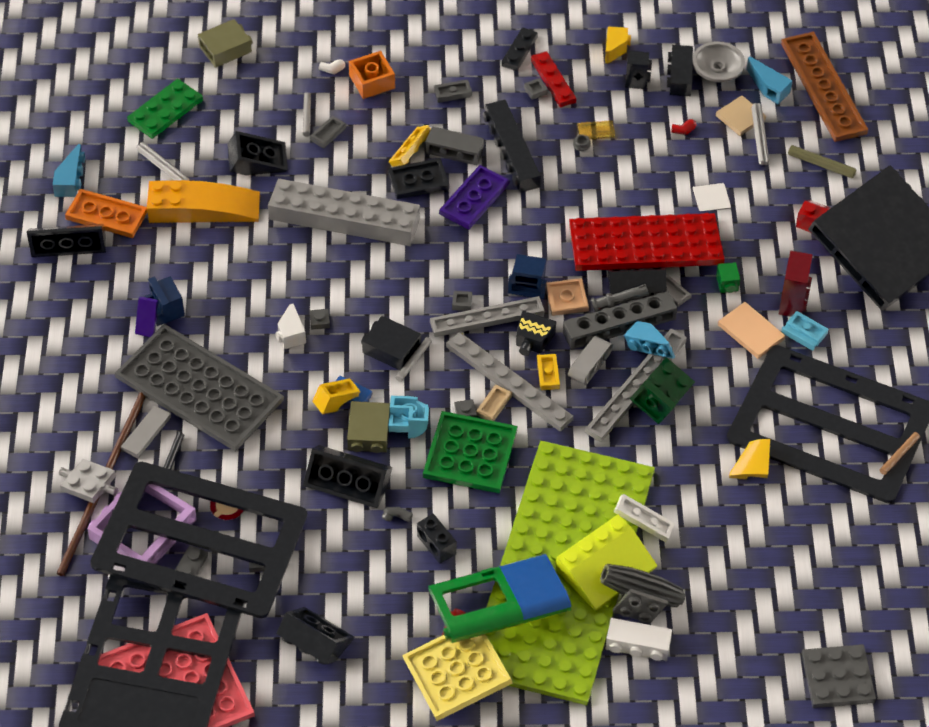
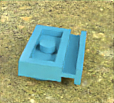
M796 311L787 321L786 325L782 327L781 332L813 351L828 334L829 329Z

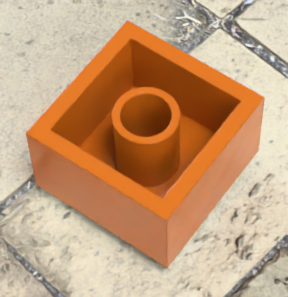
M381 51L349 61V76L363 99L395 89V73Z

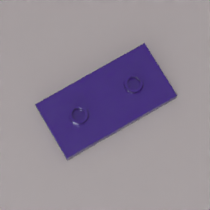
M479 165L439 209V215L470 230L508 187L510 180Z

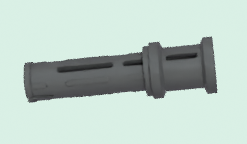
M646 284L612 295L607 293L606 296L597 299L591 298L595 312L649 296Z

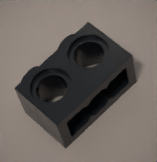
M434 513L417 522V537L439 564L456 555L457 541Z

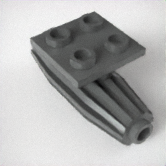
M613 564L605 565L601 573V584L624 595L613 608V612L624 617H630L650 624L666 606L677 608L679 604L682 605L684 603L685 593L683 588L663 577L633 567Z

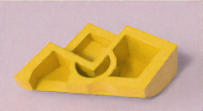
M758 439L749 442L730 471L729 478L747 479L748 476L768 478L770 439Z

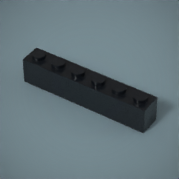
M506 100L485 104V112H483L484 121L488 122L489 132L495 137V145L497 148H500L502 160L506 161V168L508 173L512 175L513 185L517 186L520 193L540 188L541 175Z

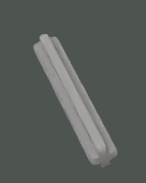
M754 103L751 109L758 161L760 165H767L769 155L762 105Z
M144 142L137 145L139 153L173 180H190Z

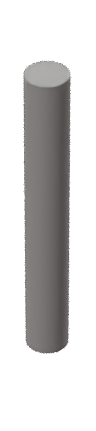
M308 92L304 93L302 134L306 137L310 135L311 94Z
M429 337L424 339L395 377L397 381L402 382L432 343Z

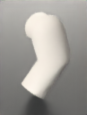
M339 59L331 64L321 62L319 65V70L330 74H336L345 68V62Z

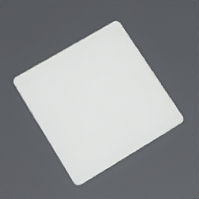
M724 183L693 187L699 211L731 208Z

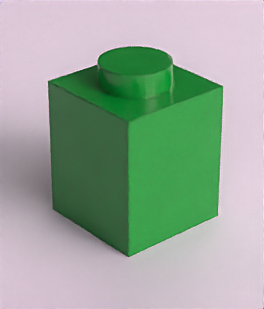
M736 262L718 264L716 278L720 293L739 291L740 276Z

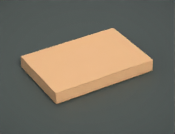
M746 302L718 321L719 327L757 359L766 354L772 346L778 345L785 339V335Z

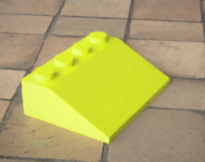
M619 514L556 557V571L595 611L620 594L601 584L600 577L605 565L613 564L633 567L648 573L657 568L656 562L637 534Z

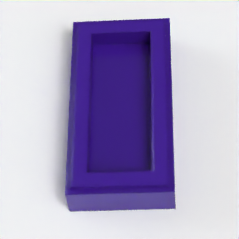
M141 296L138 298L135 334L151 337L155 333L158 300Z

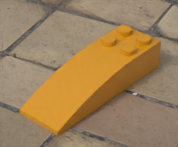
M149 181L147 201L149 223L259 222V191L205 181Z

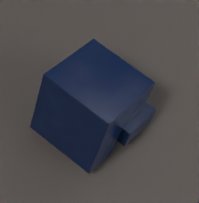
M517 254L512 274L509 276L508 294L527 297L539 296L540 299H545L547 259Z
M155 276L149 278L148 283L151 293L144 297L158 300L156 326L184 317L183 299L171 276L157 281Z

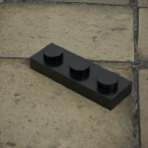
M522 27L503 58L501 66L518 71L538 38V32Z

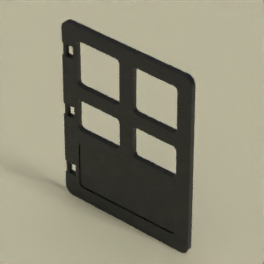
M110 575L87 640L84 654L82 655L67 698L59 727H208L242 613L227 609L218 641L215 643L174 636L172 632L182 601L188 597ZM175 583L174 587L185 590L186 587L185 585H181L178 583ZM129 587L168 595L156 631L152 632L112 624L124 588ZM110 592L116 593L114 601L108 600ZM235 601L234 605L244 607L245 603ZM107 640H115L151 647L144 671L138 673L98 665L105 642ZM91 647H97L95 656L89 655ZM175 651L211 658L205 682L197 684L160 677L159 673L166 652ZM72 702L79 703L76 712L70 711Z

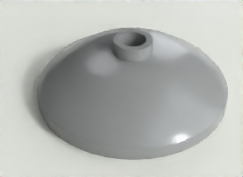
M709 42L701 45L694 52L693 67L701 77L707 80L727 82L734 80L742 74L745 67V58L742 52L731 44Z

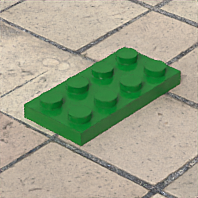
M177 78L127 116V121L153 139L202 102L203 95Z

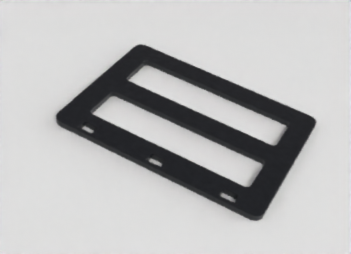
M774 345L770 348L727 433V441L730 444L745 449L751 441L770 439L769 459L879 501L892 503L899 492L928 427L929 401L782 346ZM792 356L801 360V362L799 363L790 359V357ZM785 369L910 416V419L902 437L895 438L771 391V388L780 370ZM846 377H849V378H852V379H854V380H857L856 384L853 383V382L847 381V380H846ZM902 398H906L914 402L913 404H909L907 402L902 401ZM765 408L888 454L891 457L914 432L918 433L920 438L881 480L754 433L751 431V428L760 410Z
M137 462L130 473L90 561L91 568L95 571L246 615L265 618L269 615L306 522L307 510L297 505L147 462ZM153 484L279 520L284 524L275 546L267 547L137 509L147 485ZM133 528L264 566L265 571L257 590L250 592L117 553L127 529ZM115 565L123 567L125 572L117 571L113 568ZM175 583L185 585V590L174 587ZM235 601L246 603V608L234 605Z

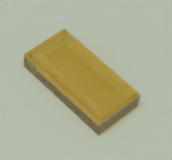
M613 120L577 123L578 135L584 134L590 140L615 138Z

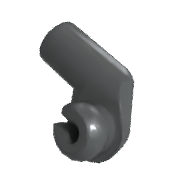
M387 507L383 510L384 513L382 514V518L386 521H392L393 516H396L406 522H410L413 513L401 507Z

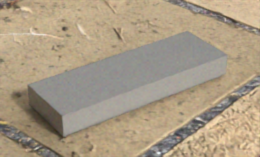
M154 406L121 446L122 451L139 458L170 420L171 413Z

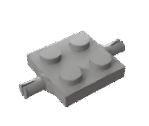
M82 459L73 470H68L64 467H61L59 470V475L67 477L60 485L63 492L95 503L99 496L106 492L114 496L118 494V488L110 486L116 477L115 470Z

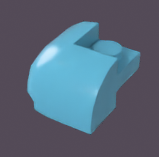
M391 396L389 432H408V439L422 435L428 425V404L425 405L418 401V397Z

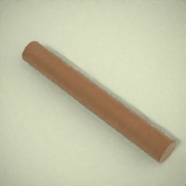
M914 432L880 468V472L886 475L915 444L920 435Z

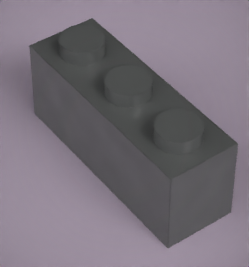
M433 126L426 140V154L476 166L484 149V138Z

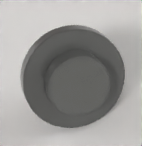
M584 134L576 136L573 140V147L578 151H586L591 146L589 137Z

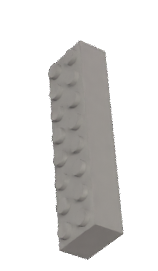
M279 178L268 204L269 220L406 246L412 245L420 220V205Z

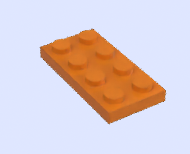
M80 189L68 208L65 218L66 220L84 225L104 224L105 231L133 238L147 214V207Z

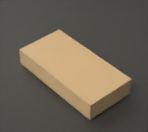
M495 384L476 410L477 416L485 420L495 421L512 397V392Z

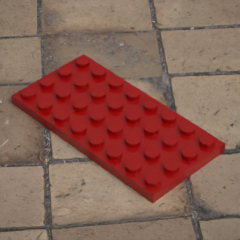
M715 213L569 219L575 271L711 266L723 264L725 260Z

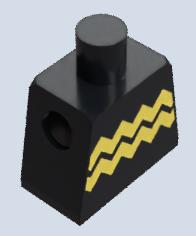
M522 311L516 333V345L520 347V354L529 356L531 351L541 353L556 334L557 321Z

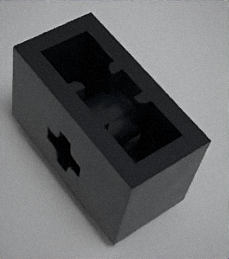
M628 51L625 88L646 89L647 82L650 83L651 72H648V70L652 69V60H649L650 52Z

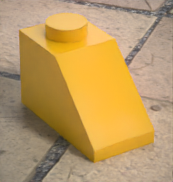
M608 26L605 64H609L627 52V45L631 46V35H628V28Z

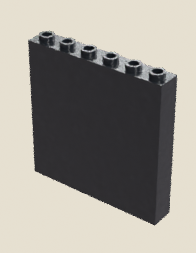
M891 165L815 219L808 228L882 312L929 277V207Z

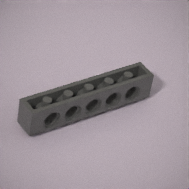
M669 291L657 293L650 297L640 298L636 301L622 303L615 307L605 308L601 311L587 313L584 316L563 321V335L570 349H576L588 345L594 336L607 340L624 335L636 321L651 323L655 326L676 320L677 306Z

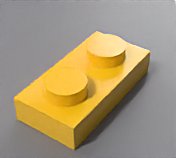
M556 354L537 355L540 390L560 389Z

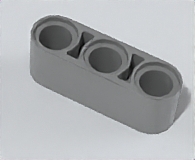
M594 336L571 365L568 376L586 385L610 355L613 344Z

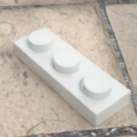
M625 494L620 496L614 513L617 515L619 514L622 518L664 542L669 539L675 524Z

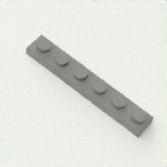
M538 296L430 318V325L434 337L518 321L521 318L522 311L543 316L544 308Z

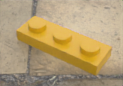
M429 125L416 127L389 160L392 167L406 165L410 161L409 158L427 140L431 131Z

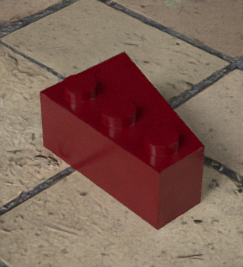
M790 250L778 315L792 317L796 311L801 314L802 311L806 312L810 293L808 288L811 287L812 282L809 272L813 254Z

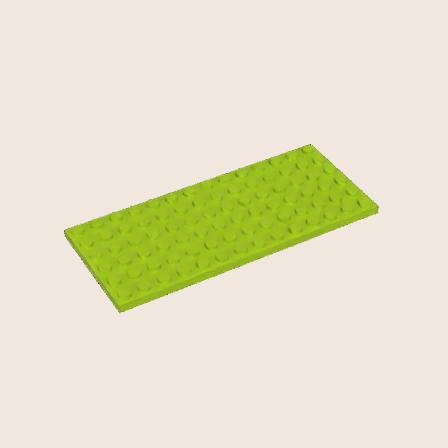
M540 440L500 566L546 554L556 571L557 556L617 515L614 513V510L622 494L645 506L655 467ZM624 519L637 534L638 526ZM556 571L569 596L571 611L488 633L486 636L512 680L513 684L509 686L588 705L607 639L610 620L613 618V608L617 604L619 595L595 611ZM497 581L494 582L487 607L507 602Z

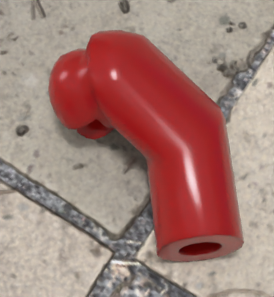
M689 119L682 125L672 124L671 133L688 135L696 128V121Z

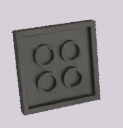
M864 644L802 649L801 654L812 708L875 703L876 697Z

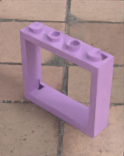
M147 485L145 492L180 513L175 520L191 525L197 520L194 507L160 486ZM122 492L115 496L114 501L102 510L96 520L90 522L87 528L89 539L96 544L99 543L103 530L106 528ZM159 536L142 556L121 543L117 553L156 564L176 541Z

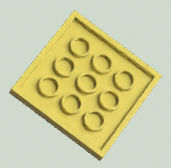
M486 634L456 643H451L450 640L446 641L445 636L442 635L402 655L436 721L513 684Z

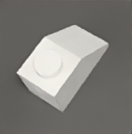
M294 304L288 306L278 322L276 338L278 343L282 342L284 349L306 343L305 330Z

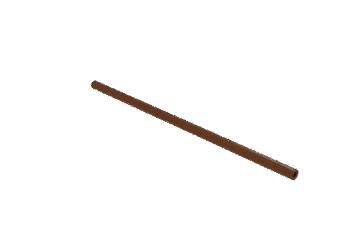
M141 392L105 466L113 470L121 453V446L127 440L146 398ZM99 498L95 503H88L57 570V575H65Z

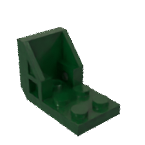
M665 357L631 396L630 400L656 423L660 424L695 381Z

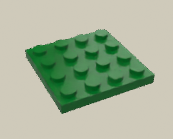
M441 411L424 467L423 478L500 493L518 426Z

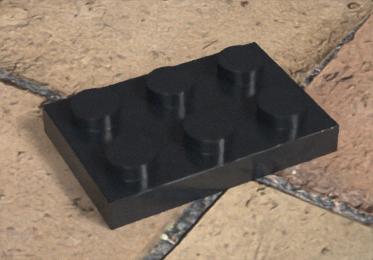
M440 158L388 168V175L396 199L450 189V184Z

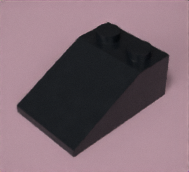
M235 131L227 143L230 172L242 175H259L288 171L286 145L283 141Z

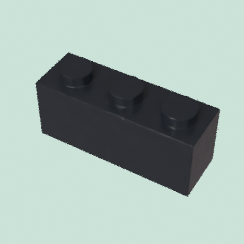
M672 45V52H668L667 62H671V65L668 64L667 75H670V77H667V88H670V95L691 96L693 46Z

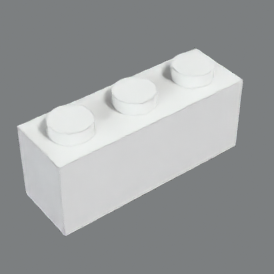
M611 618L605 649L614 653L622 652L635 657L643 656L656 661H667L672 629Z

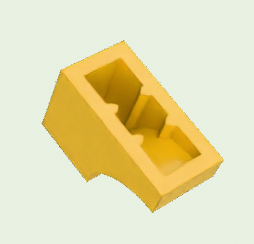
M350 378L319 385L312 402L322 414L338 411L347 401L358 397L360 390Z

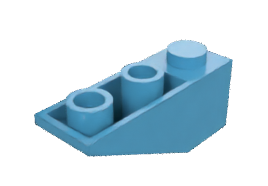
M750 56L748 57L746 70L763 96L776 104L781 103L791 93L792 80Z
M78 144L54 172L53 190L55 197H76L77 191L81 189V179L79 178L83 176L82 162H85V152H82L81 144Z
M636 321L624 334L630 350L672 359L675 358L670 343L651 323Z

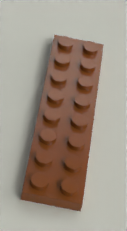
M814 31L783 38L781 45L834 142L867 135L868 128Z

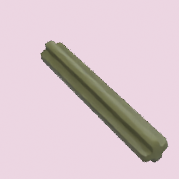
M791 145L788 150V155L849 178H854L857 169L800 147Z

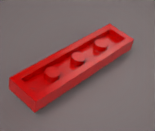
M545 51L532 55V64L559 107L576 103V96L548 52Z

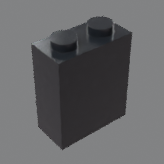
M381 316L378 321L373 323L369 333L363 336L361 340L362 353L401 370L421 345V333L385 316Z

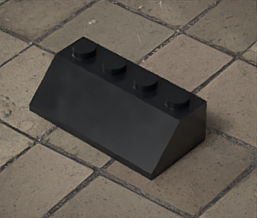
M104 224L31 228L27 230L31 257L106 253Z
M318 445L311 450L303 486L378 508L388 487L393 467Z

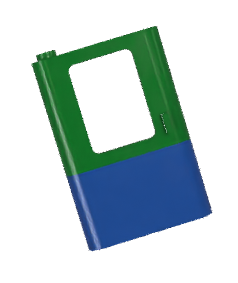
M546 554L481 570L477 573L428 586V590L446 628H443L446 641L450 640L451 643L571 611L569 596ZM490 581H497L507 602L453 616L443 595Z

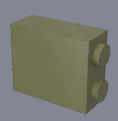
M235 19L198 34L199 47L215 68L252 52V38L244 32L243 26L238 24Z
M351 401L347 437L348 451L387 453L390 403Z

